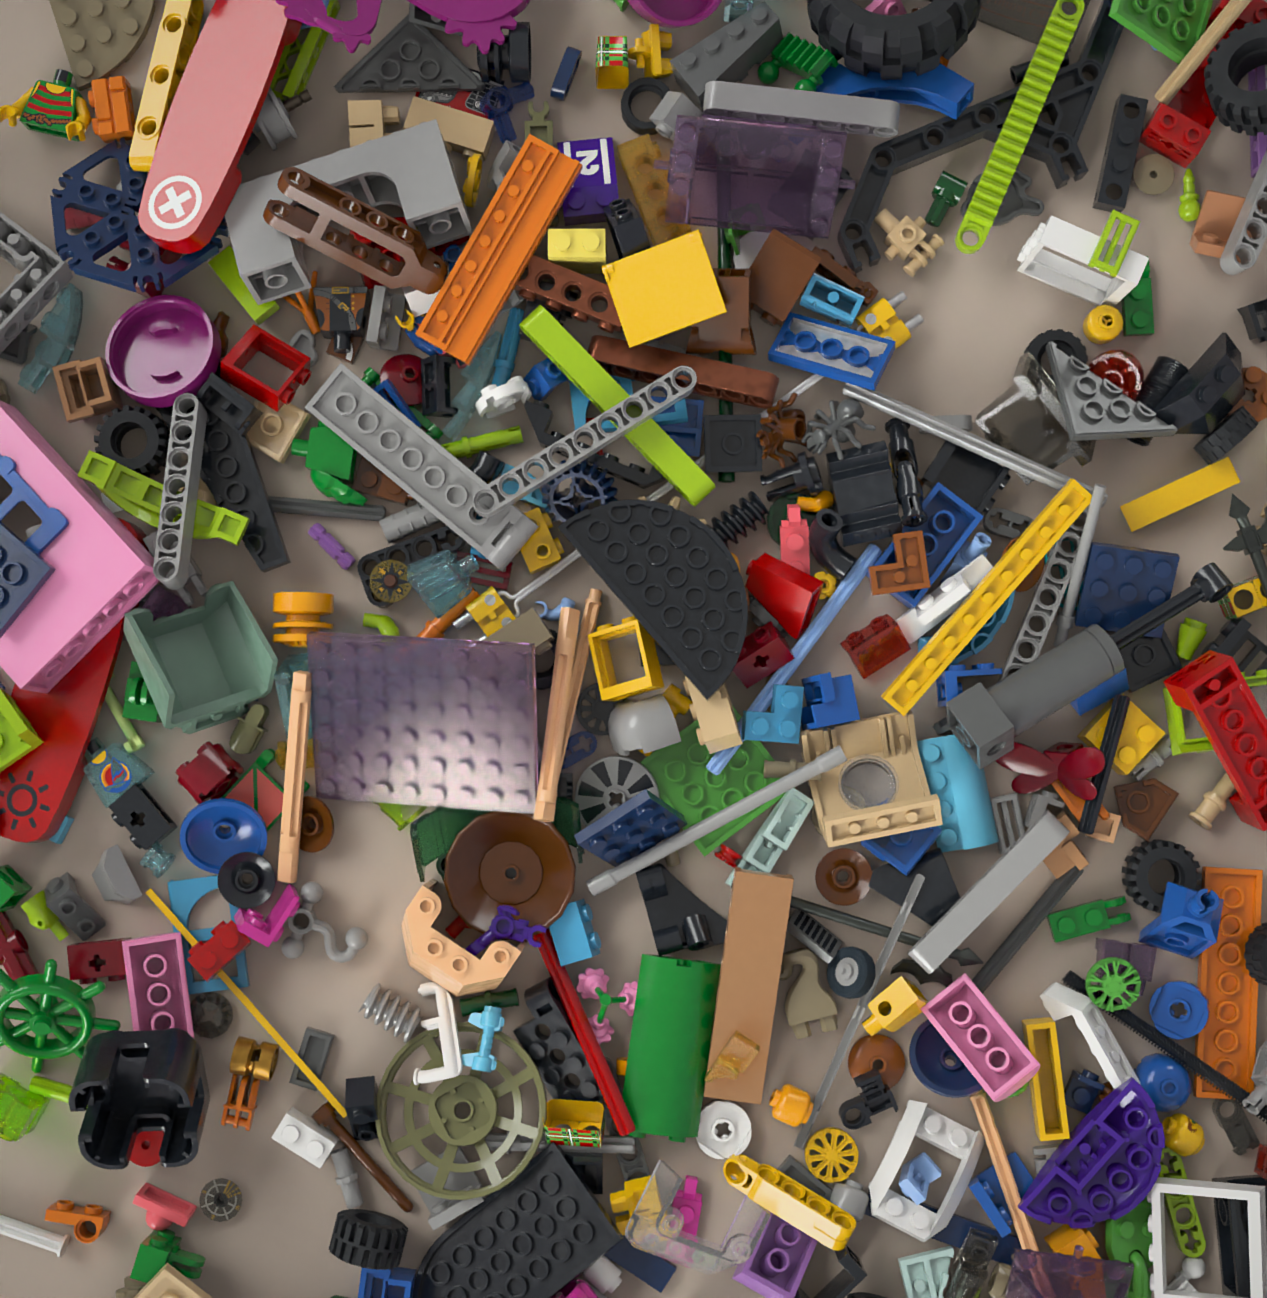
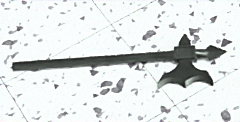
M1232 493L1229 516L1237 520L1240 530L1236 531L1237 537L1225 545L1223 550L1232 552L1244 551L1245 556L1250 554L1267 598V565L1261 552L1264 549L1262 544H1267V506L1264 508V523L1261 528L1256 530L1255 525L1251 526L1247 516L1250 508Z
M791 896L790 907L885 938H888L892 929L876 922ZM901 931L897 941L914 946L922 937ZM969 947L963 950L955 949L948 956V958L957 960L960 966L984 963ZM902 959L892 967L890 975L898 972L910 973L915 976L920 985L927 982H938L947 988L953 983L952 974L946 972L941 965L931 974H928L914 960Z

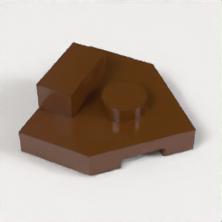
M1155 778L1113 787L1123 827L1147 842L1179 795L1178 792Z

